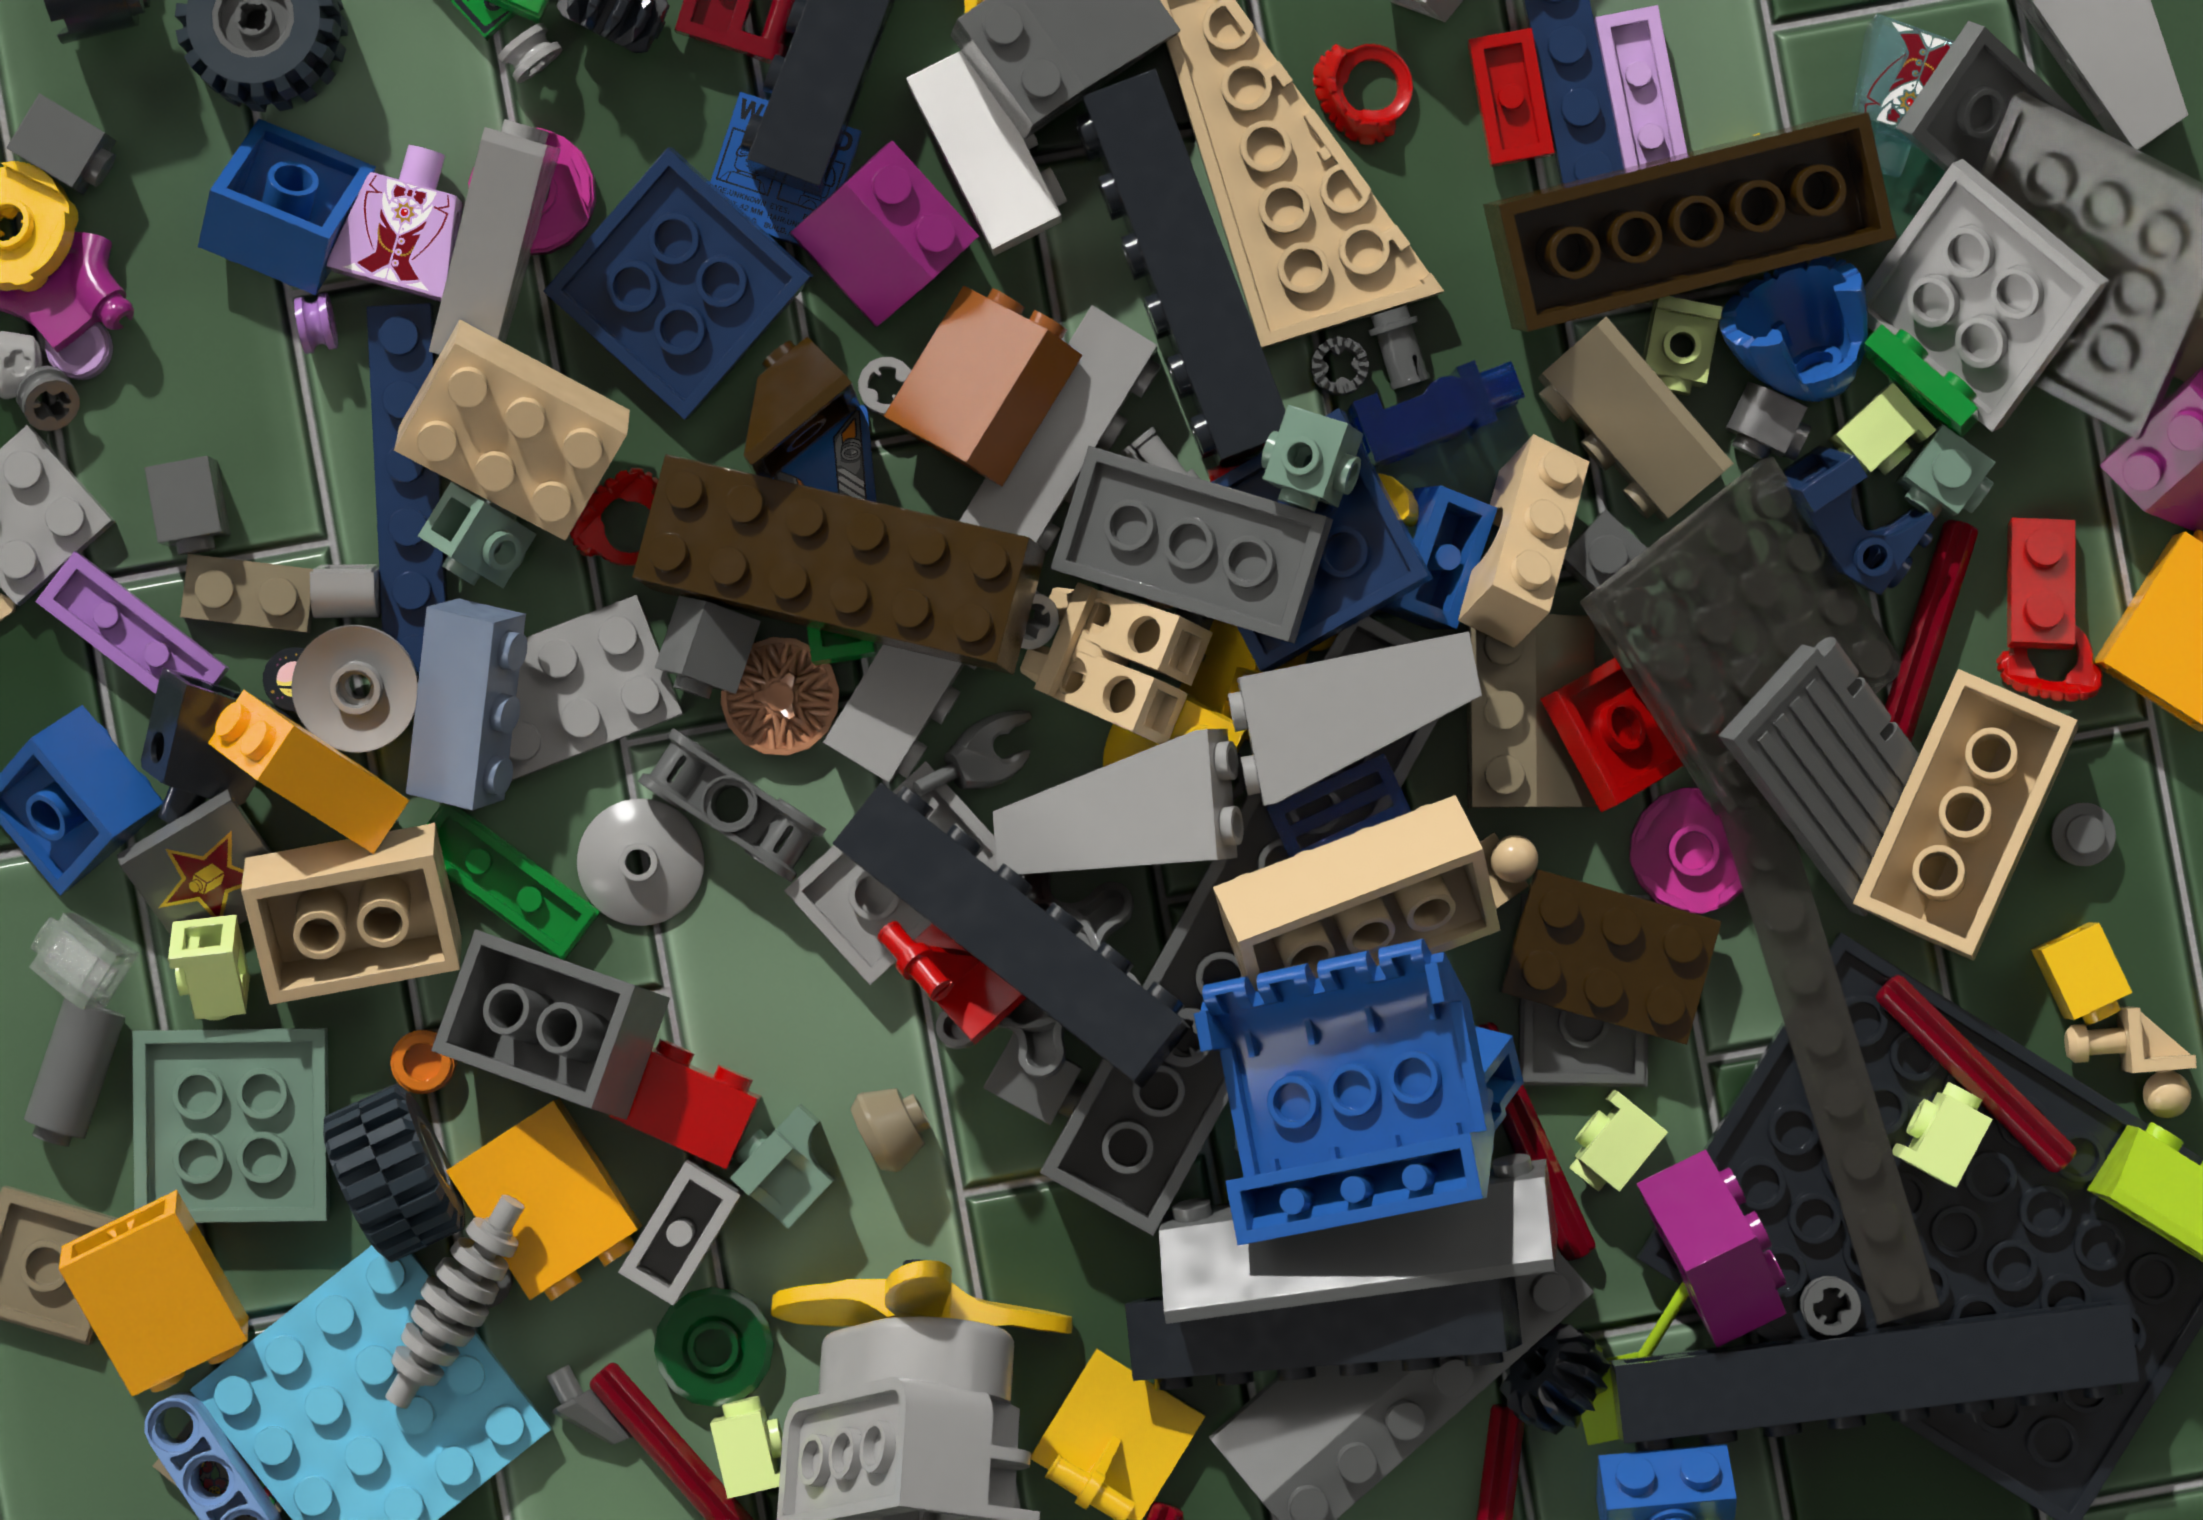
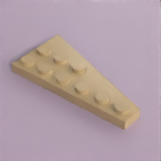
M1160 0L1181 29L1177 35L1165 43L1251 321L1262 349L1443 294L1444 290L1418 258L1407 238L1371 192L1369 185L1315 110L1309 106L1296 88L1290 75L1268 49L1236 0Z

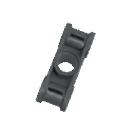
M672 728L668 734L671 743L650 774L643 773L638 782L685 813L686 811L690 812L745 849L744 852L792 882L797 875L794 867L814 836L822 837L827 829L783 799L778 798L777 800L719 762V757ZM731 787H739L746 793L748 798V810L741 820L734 823H726L717 813L716 802L724 790ZM793 828L792 833L790 834V836L788 837V839L786 840V842L784 843V845L782 846V848H781L780 851L778 852L779 847L781 846V844L783 843V841L785 840V838H786L787 835L789 834L790 830Z

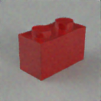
M659 1039L656 1048H652L627 1120L609 1115V1117L727 1169L733 1161V1156L738 1150L761 1098L760 1095L749 1091L753 1080L721 1065L717 1066L713 1075L691 1065L694 1053L669 1041Z

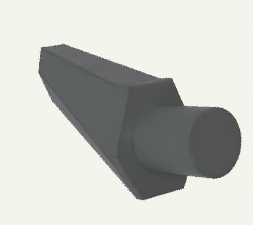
M569 1364L546 1376L561 1403L560 1406L552 1410L553 1414L610 1445L633 1437L591 1389L583 1392Z

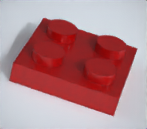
M1623 653L1540 699L1600 812H1604L1622 803L1695 759L1646 666L1624 665Z

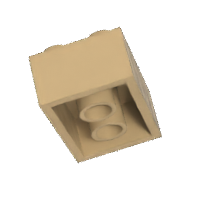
M459 320L399 425L394 451L566 541L627 436L630 410L470 324Z
M435 823L389 831L374 854L352 840L345 839L245 858L241 892L270 1005L460 970L462 935Z

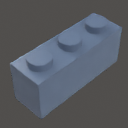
M460 598L427 607L406 794L469 810H475L505 799V792L508 790L513 776V764L509 759L512 731L520 715V702L516 697L519 670L526 658L528 646L527 638L524 635L526 614Z

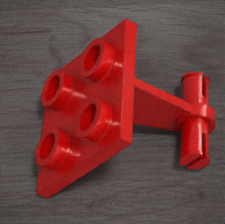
M898 921L888 923L878 934V941L897 960L895 966L897 971L904 979L915 980L928 994L929 998L938 1003L974 1045L1026 999L1025 996L933 924L914 940Z

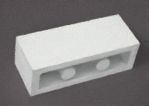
M962 51L906 78L908 87L993 256L1062 222L1061 213L1057 206L1067 202V199L1050 167L1039 172L1029 152V149L1038 145L1035 135L1032 134L1027 139L1022 137Z

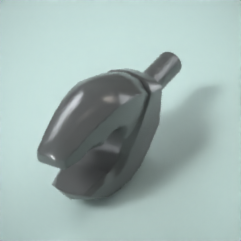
M1026 710L1000 712L989 715L972 724L944 755V761L947 766L913 782L916 793L922 796L952 780L961 789L980 790L992 788L1012 778L1025 765L1031 750L1020 751L1002 759L994 752L993 744L996 737L1009 734L1014 727L1023 725L1031 720V713Z

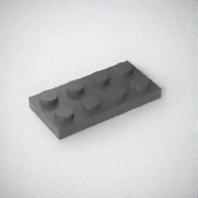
M1088 446L1050 569L1295 644L1333 519Z

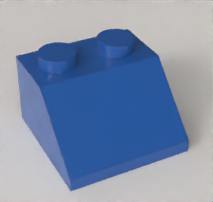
M258 118L209 191L198 247L275 278L287 285L316 295L332 271L326 266L329 255L370 172H375L376 166Z
M83 705L31 737L0 773V825L60 896L134 836L163 804V800L152 788L146 776L134 767L113 742L108 731L101 724L97 723Z

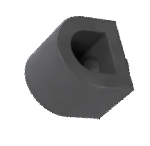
M1748 382L1726 427L1728 431L1736 435L1732 446L1764 462L1767 461L1770 453L1781 458L1785 456L1796 461L1812 428L1801 422L1808 407L1766 387Z

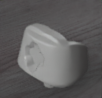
M0 331V397L2 399H11L16 397V391L24 377L37 367L43 366L42 352L34 336Z

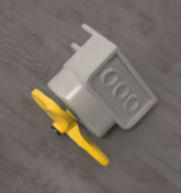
M921 1259L903 1261V1266L891 1272L887 1279H846L833 1283L792 1287L779 1290L773 1294L771 1315L777 1319L801 1325L847 1327L829 1333L822 1341L818 1394L798 1399L792 1404L787 1413L782 1436L777 1520L1040 1519V1511L1014 1508L1016 1471L1030 1467L1031 1453L1018 1449L1020 1409L1011 1404L1014 1340L1007 1331L996 1326H1012L1069 1334L1072 1333L1073 1317L1045 1310L985 1301L970 1296L952 1283V1269L949 1265L941 1261Z

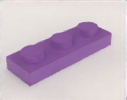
M74 551L35 601L155 694L163 667L217 685L230 669L79 552Z

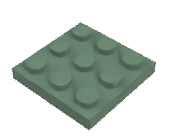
M328 1028L132 1031L134 1210L177 1190L195 1223L330 1220V1168L323 1136L324 1117L329 1115Z

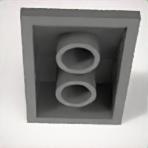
M984 0L957 19L950 36L1022 137L1027 139L1082 101L1084 95L1095 92L1173 38L1181 29L1160 0Z

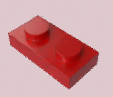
M1532 28L1469 39L1467 44L1490 167L1553 156L1555 152Z
M2011 518L2008 523L2007 647L2071 650L2075 645V520Z

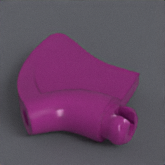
M74 233L73 242L66 258L58 269L48 276L46 283L41 288L31 292L21 291L20 289L0 290V311L19 317L36 327L57 353L74 342L97 322H103V325L110 330H119L124 328L119 323V320L126 316L131 321L134 315L133 304L126 299L125 291L109 271V257L113 243L105 237L91 233Z

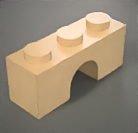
M1533 434L1499 470L1490 505L1498 508L1493 524L1500 528L1486 555L1471 571L1458 621L1515 648L1550 613L1589 461Z

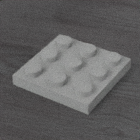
M1961 159L1951 164L1865 286L1868 306V328L1874 332L1882 324L1894 335L1902 329L1913 336L1929 354L1924 360L1941 376H1944L1948 371L1955 373L1974 390L1977 398L1973 403L1979 408L1978 421L1993 432L2003 427L2109 283V280L1964 159Z

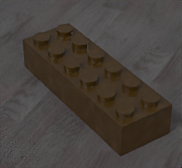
M1847 112L1483 204L1511 329L1527 332L1896 238L1869 112Z
M665 454L632 578L657 592L704 600L725 608L1014 675L1046 551L1030 537Z

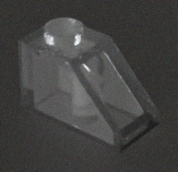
M63 913L59 921L50 917L36 935L31 945V950L38 954L29 968L80 1009L106 1007L138 957L139 952L77 913Z

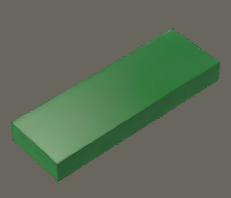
M442 803L427 824L435 823L448 879L553 957L566 961L601 911L464 809Z

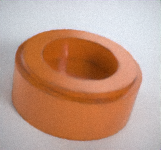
M425 1029L413 1031L403 1036L394 1046L390 1060L391 1070L396 1081L404 1089L417 1094H428L440 1090L452 1079L456 1070L457 1060L431 1051L438 1032Z

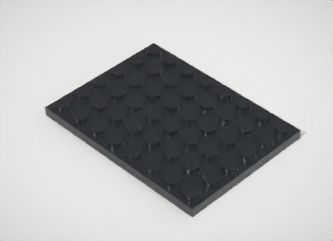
M1837 933L1703 1149L1707 1150L1719 1172L1728 1167L1732 1170L1746 1199V1203L1739 1205V1208L1744 1216L1753 1211L1758 1215L1772 1244L1771 1247L1762 1252L1767 1250L1772 1252L1787 1282L1786 1285L1777 1289L1787 1314L1753 1330L1769 1341L1824 1335L1812 1329L1805 1322L1800 1311V1297L1804 1288L1812 1280L1822 1276L1838 1277L1848 1282L1858 1293L1861 1301V1314L1857 1323L1848 1332L2115 1299L2130 1304L2139 1382L2122 1383L2123 1394L2102 1398H2084L2083 1388L2057 1391L2059 1401L2051 1404L2020 1406L2019 1396L1993 1399L1995 1409L1990 1411L1958 1414L1955 1411V1404L1929 1407V1418L1898 1421L2055 1520L2083 1519L2202 1327L2203 1262L2087 1190L2126 1126L2139 1127L2145 1131L2149 1124L1843 933ZM1896 975L1903 976L2076 1147V1155L2064 1169L2057 1173L2048 1171L1981 1104L1977 1111L1993 1120L1957 1188L1939 1181L1890 1154L1896 1143L1909 1147L1913 1136L1906 1133V1130L1915 1110L1923 1099L1933 1102L1937 1092L1942 1093L1948 1082L1965 1091L1967 1090L1877 1002L1876 995L1888 980ZM2182 1146L2179 1150V1153L2198 1165L2202 1163L2203 1158L2186 1147ZM1654 1228L1636 1258L1681 1285L1683 1280L1677 1265L1658 1231ZM1836 1288L1824 1289L1823 1300L1819 1303H1813L1815 1316L1817 1317L1820 1313L1826 1316L1824 1323L1836 1322L1837 1311L1847 1308L1845 1294L1841 1298L1834 1295ZM1884 1412L1891 1417V1412Z

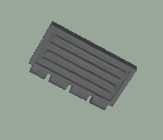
M1827 637L1817 643L1815 647L1802 644L1718 736L1848 910L1866 916L1868 912L1853 905V901L1907 784L1919 753L1898 724L1890 722V713L1866 680L1858 677V669L1834 637Z

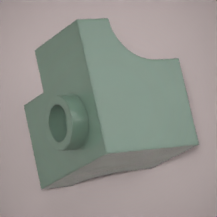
M802 1103L793 1110L769 1137L759 1129L733 1156L742 1166L730 1177L748 1196L758 1201L788 1229L835 1180L819 1164L813 1154L811 1145L812 1134L820 1120Z

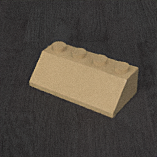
M1958 669L1853 901V905L1922 939L1974 961L2078 731V720Z
M1456 795L1433 804L1421 806L1415 811L1378 825L1363 828L1354 834L1315 849L1302 851L1294 857L1251 873L1242 874L1233 880L1213 887L1223 925L1242 977L1248 976L1255 991H1258L1257 975L1259 973L1308 963L1315 978H1319L1317 963L1320 960L1369 950L1378 966L1380 965L1378 951L1382 947L1424 939L1431 953L1435 954L1451 950L1501 930L1484 851Z

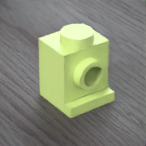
M1670 296L1653 301L1643 359L1673 394L1690 395L1692 386L1702 388L1707 384L1722 306ZM1683 334L1690 338L1693 350L1689 356L1678 357L1671 351L1670 341L1673 336Z
M1892 383L1878 393L1828 440L1838 451L1855 455L1866 475L1871 473L1876 467L1886 475L1913 451L1906 442L1910 436L1917 443H1920L1932 435L1936 429L1900 389Z
M237 915L173 922L168 961L170 969H175L179 995H190L195 1020H222L232 1015L246 1014L250 974Z
M1948 1082L1942 1093L1937 1092L1933 1102L1923 1099L1915 1110L1906 1130V1133L1913 1136L1909 1147L1896 1143L1890 1154L1939 1181L1957 1188L1993 1119L1977 1111L1983 1101L1982 1099Z
M1612 1089L1605 1097V1100L1613 1105L1614 1108L1607 1116L1598 1110L1580 1130L1575 1140L1582 1147L1576 1153V1159L1569 1167L1598 1192L1606 1183L1620 1192L1668 1133V1131L1620 1092Z
M759 1396L723 1404L724 1415L715 1417L711 1421L710 1426L727 1499L779 1487L780 1468L778 1467L777 1458L781 1457L783 1436L779 1419L767 1420L765 1407L761 1406Z

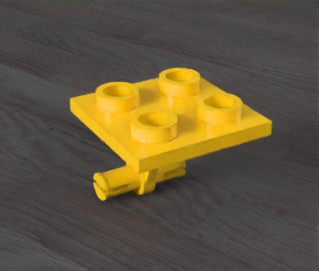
M1096 1348L1032 1452L1031 1460L1048 1469L1045 1478L1050 1479L1077 1496L1075 1504L1085 1510L1091 1505L1114 1520H1142L1206 1416L1167 1391L1155 1390V1384L1149 1380L1133 1381L1130 1368Z

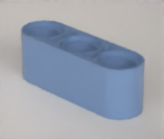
M176 1393L157 1402L149 1410L144 1427L146 1438L199 1520H237L241 1515H250L258 1520H282L279 1511L241 1454L222 1432L206 1406L192 1393ZM170 1407H179L191 1416L193 1432L188 1440H177L167 1433L164 1426V1416ZM205 1461H215L226 1469L229 1476V1485L224 1493L214 1494L202 1486L199 1479V1471Z

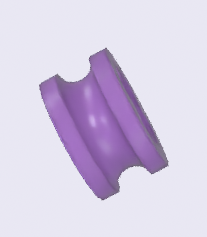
M328 293L318 294V298L314 302H307L304 297L295 298V317L304 353H314L315 347L320 344L326 345L329 350L338 349L337 327Z

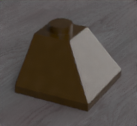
M808 337L797 345L791 340L785 342L775 349L762 363L766 371L757 379L744 450V458L755 475L768 478L775 477L860 407L852 382Z

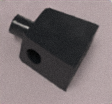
M163 667L160 674L141 756L142 769L160 783L170 786L158 817L171 823L205 803L207 798L212 799L227 789L239 806L245 803L257 780L209 745L208 742L215 733L216 722L222 711L231 703L236 702L242 692ZM258 698L259 700L266 703L267 705H269L279 713L283 714L290 720H293V718L288 716L286 713L281 711L279 708L274 706L269 701Z

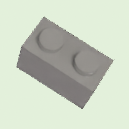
M688 1159L683 1164L618 1273L674 1306L686 1290L743 1196L744 1191L694 1159Z

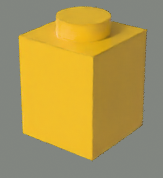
M2088 922L2031 949L2064 1019L2076 1020L2082 1017L2085 1025L2096 1023L2119 1012L2121 1008L2117 1000L2133 993L2100 923Z

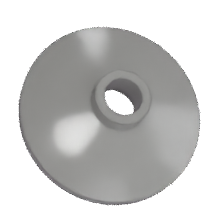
M346 625L333 628L319 635L301 653L292 676V698L298 717L309 732L335 749L346 752H368L391 743L408 727L415 715L419 678L410 655L393 637L369 626ZM361 674L369 680L371 689L368 695L358 696L353 693L349 684L352 675Z
M651 799L625 800L602 811L585 830L577 854L579 880L590 902L607 917L628 925L647 926L658 924L679 914L695 897L704 874V850L701 839L692 823L674 807ZM640 849L649 855L651 865L647 872L636 875L629 870L627 859L633 851Z

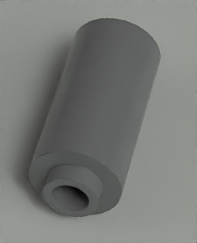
M64 997L24 1116L25 1121L35 1125L32 1136L65 1147H69L72 1137L86 1138L126 1018L125 1015L89 1002Z

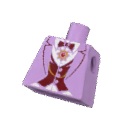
M408 145L399 179L370 172L336 240L326 266L338 274L441 302L462 218V201L455 195L436 190L445 155L426 148Z

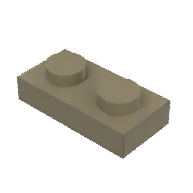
M188 554L180 617L310 633L313 616L310 600V572L313 569Z

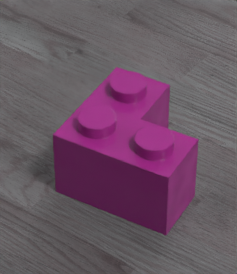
M1705 1149L1636 1183L1652 1223L1677 1265L1691 1302L1717 1348L1787 1314L1777 1290L1787 1284L1785 1277L1770 1250L1762 1252L1772 1246L1771 1241L1756 1212L1753 1211L1744 1216L1739 1208V1205L1746 1203V1199L1729 1167L1719 1172Z

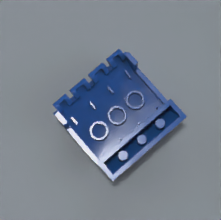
M1419 939L1379 948L1378 958L1380 965L1378 966L1369 950L1318 961L1317 972L1319 978H1315L1311 968L1306 963L1259 973L1257 975L1258 991H1255L1248 976L1203 986L1204 1002H1202L1200 1012L1194 1013L1201 1052L1220 1051L1243 1172V1178L1225 1181L1238 1246L1487 1198L1495 1133L1470 1000L1445 952L1432 954L1425 940Z

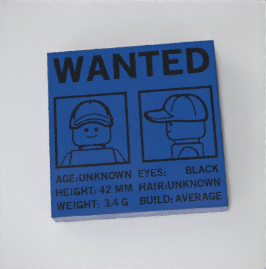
M740 92L710 182L771 238L801 247L789 233L847 180L862 132L847 127L820 198L749 172L747 163L749 152L740 149L742 139L752 114L755 113L763 116L769 101Z

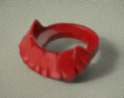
M1335 44L1332 46L1331 51L1327 50L1325 52V56L1321 55L1319 62L1314 67L1313 85L1317 87L1315 95L1321 101V109L1324 113L1329 114L1328 119L1332 123L1335 122V127L1338 131H1345V136L1350 140H1359L1360 144L1373 145L1375 141L1381 143L1385 141V137L1395 134L1396 120L1407 109L1413 91L1410 70L1395 51L1378 44H1363L1353 49H1346ZM1364 61H1377L1386 65L1392 71L1397 82V92L1393 102L1388 107L1381 110L1363 109L1360 111L1352 107L1347 101L1343 86L1347 83L1350 72L1357 64Z
M631 468L629 472L627 470L620 471L615 475L614 479L608 478L604 482V486L600 485L596 488V493L592 494L570 532V536L573 539L572 543L576 546L577 551L580 550L581 555L589 557L599 555L604 560L621 566L636 565L639 551L623 552L614 548L606 538L601 514L617 498L641 503L651 510L658 484V479L652 477L653 474L647 471L644 474V470L640 468Z
M2076 625L2075 646L2078 658L2075 667L2066 675L2064 681L2054 682L2040 679L2028 658L2027 648H2009V651H2003L1996 659L1998 664L1997 671L2001 672L2000 677L2007 685H2012V688L2028 693L2034 697L2039 696L2040 698H2048L2053 701L2065 700L2067 702H2076L2078 699L2083 701L2087 700L2088 697L2096 696L2103 683L2102 670L2093 661L2094 654L2090 641L2085 633Z

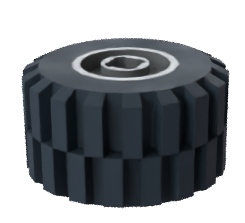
M188 0L187 4L176 3L175 17L183 24V28L175 30L178 44L187 52L184 58L190 67L207 85L228 102L238 107L245 103L252 111L266 112L268 104H273L279 111L292 109L291 98L299 95L305 102H308L317 96L311 86L319 79L328 85L336 75L330 69V63L332 60L343 62L346 48L340 43L339 39L340 36H348V24L340 14V11L344 9L341 0Z
M396 1083L324 1117V1143L337 1181L366 1238L384 1258L391 1263L464 1229L465 1210L460 1192L446 1172L451 1167L429 1121L410 1093Z

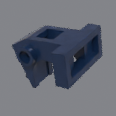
M1819 445L1767 481L1779 501L1789 504L1829 569L1865 590L1882 595L1887 587L1889 589L1894 588L1905 577L1913 562V558L1909 555L1914 547L1918 544L1925 548L1932 541L1933 535L1927 529L1935 518L1930 512L1923 513L1919 512L1916 508H1911L1886 526L1876 530H1866L1856 519L1851 502L1854 486L1868 476L1855 455Z

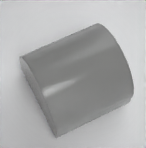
M378 564L320 565L310 572V600L313 617H380L381 593Z

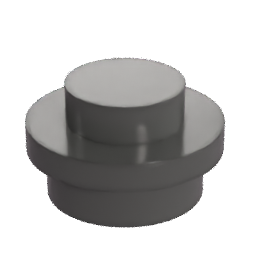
M2075 803L2065 807L2055 817L2050 833L2052 846L2059 857L2075 866H2091L2101 862L2110 854L2116 840V830L2112 818L2104 809L2092 803Z

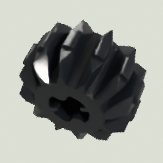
M559 0L557 3L561 15L634 53L648 52L654 39H658L666 23L664 19L670 7L667 0Z
M1557 1324L1505 1370L1508 1376L1502 1382L1499 1390L1507 1397V1407L1513 1410L1514 1415L1528 1426L1534 1425L1542 1431H1549L1555 1435L1562 1431L1566 1425L1577 1428L1580 1424L1581 1416L1586 1410L1595 1411L1593 1402L1596 1396L1608 1389L1602 1378L1607 1374L1611 1365L1603 1357V1348L1597 1345L1596 1339L1584 1330H1577L1568 1324Z

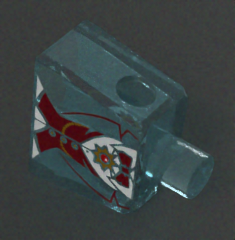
M1877 13L1868 23L1865 32L1851 112H1869L1872 130L1875 133L1874 139L1882 174L1901 177L1911 147H1918L1896 127L1954 41Z

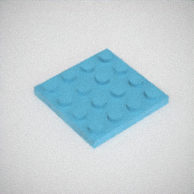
M371 1245L241 1348L234 1356L226 1360L190 1389L192 1394L206 1406L222 1432L292 1520H438L552 1429L476 1331L474 1337L465 1347L456 1346L460 1354L451 1366H440L444 1371L440 1381L435 1386H420L407 1409L400 1408L387 1400L385 1395L398 1374L391 1359L397 1346H406L401 1340V1335L407 1323H415L411 1317V1311L416 1300L424 1299L420 1290L427 1278L432 1277L414 1253L391 1263Z

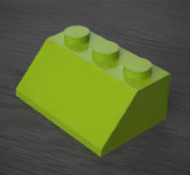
M2150 1122L2145 1131L2139 1127L2127 1125L2087 1190L2203 1262V1161L2198 1165L2179 1153L2184 1142Z

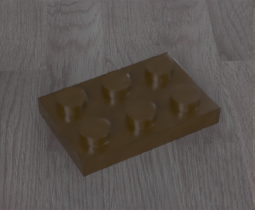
M1536 869L1531 879L1500 992L1687 1045L1722 921Z

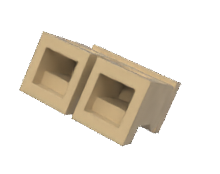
M1079 582L1075 589L1053 588L1049 598L1058 609L1059 629L1051 648L1043 645L1040 648L1027 649L1020 666L1021 673L1036 683L1035 690L1155 743L1162 744L1169 741L1188 693L1152 676L1128 668L1127 665L1130 661L1191 686L1213 632L1181 616L1100 591Z

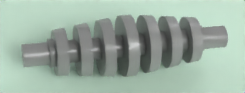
M502 1195L490 1217L485 1219L480 1217L473 1218L465 1229L470 1238L459 1237L450 1248L454 1258L444 1257L434 1269L437 1277L427 1278L420 1290L424 1299L416 1300L411 1311V1317L415 1323H407L401 1335V1340L406 1346H397L391 1359L398 1374L385 1397L392 1404L407 1409L420 1386H435L444 1375V1371L440 1366H451L460 1354L456 1346L465 1347L475 1335L473 1327L483 1325L489 1315V1310L485 1304H493L499 1291L498 1285L493 1280L502 1281L509 1268L508 1263L503 1257H513L519 1244L518 1240L513 1236L512 1229L525 1207L517 1199L508 1195Z

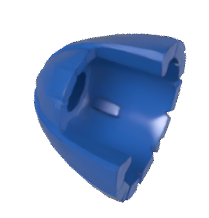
M1824 256L1812 259L1809 264L1804 261L1774 270L1773 275L1766 272L1764 273L1763 280L1754 279L1739 290L1740 296L1733 295L1725 304L1721 313L1722 319L1719 320V327L1726 344L1737 360L1752 375L1771 389L1791 398L1808 402H1820L1844 393L1854 381L1857 369L1865 353L1864 342L1867 340L1868 306L1861 274L1851 263L1847 264L1846 260L1840 259L1837 262L1835 257Z

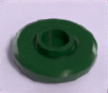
M711 1286L688 1292L674 1306L671 1305L657 1326L654 1352L659 1373L673 1392L693 1404L719 1407L726 1403L742 1400L759 1387L771 1367L774 1340L768 1319L753 1300L736 1290Z

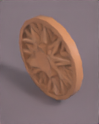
M771 637L753 643L737 693L721 691L720 704L728 727L743 744L763 754L789 756L810 749L828 733L838 713L840 689L830 664L815 666L812 663L809 645L794 638Z

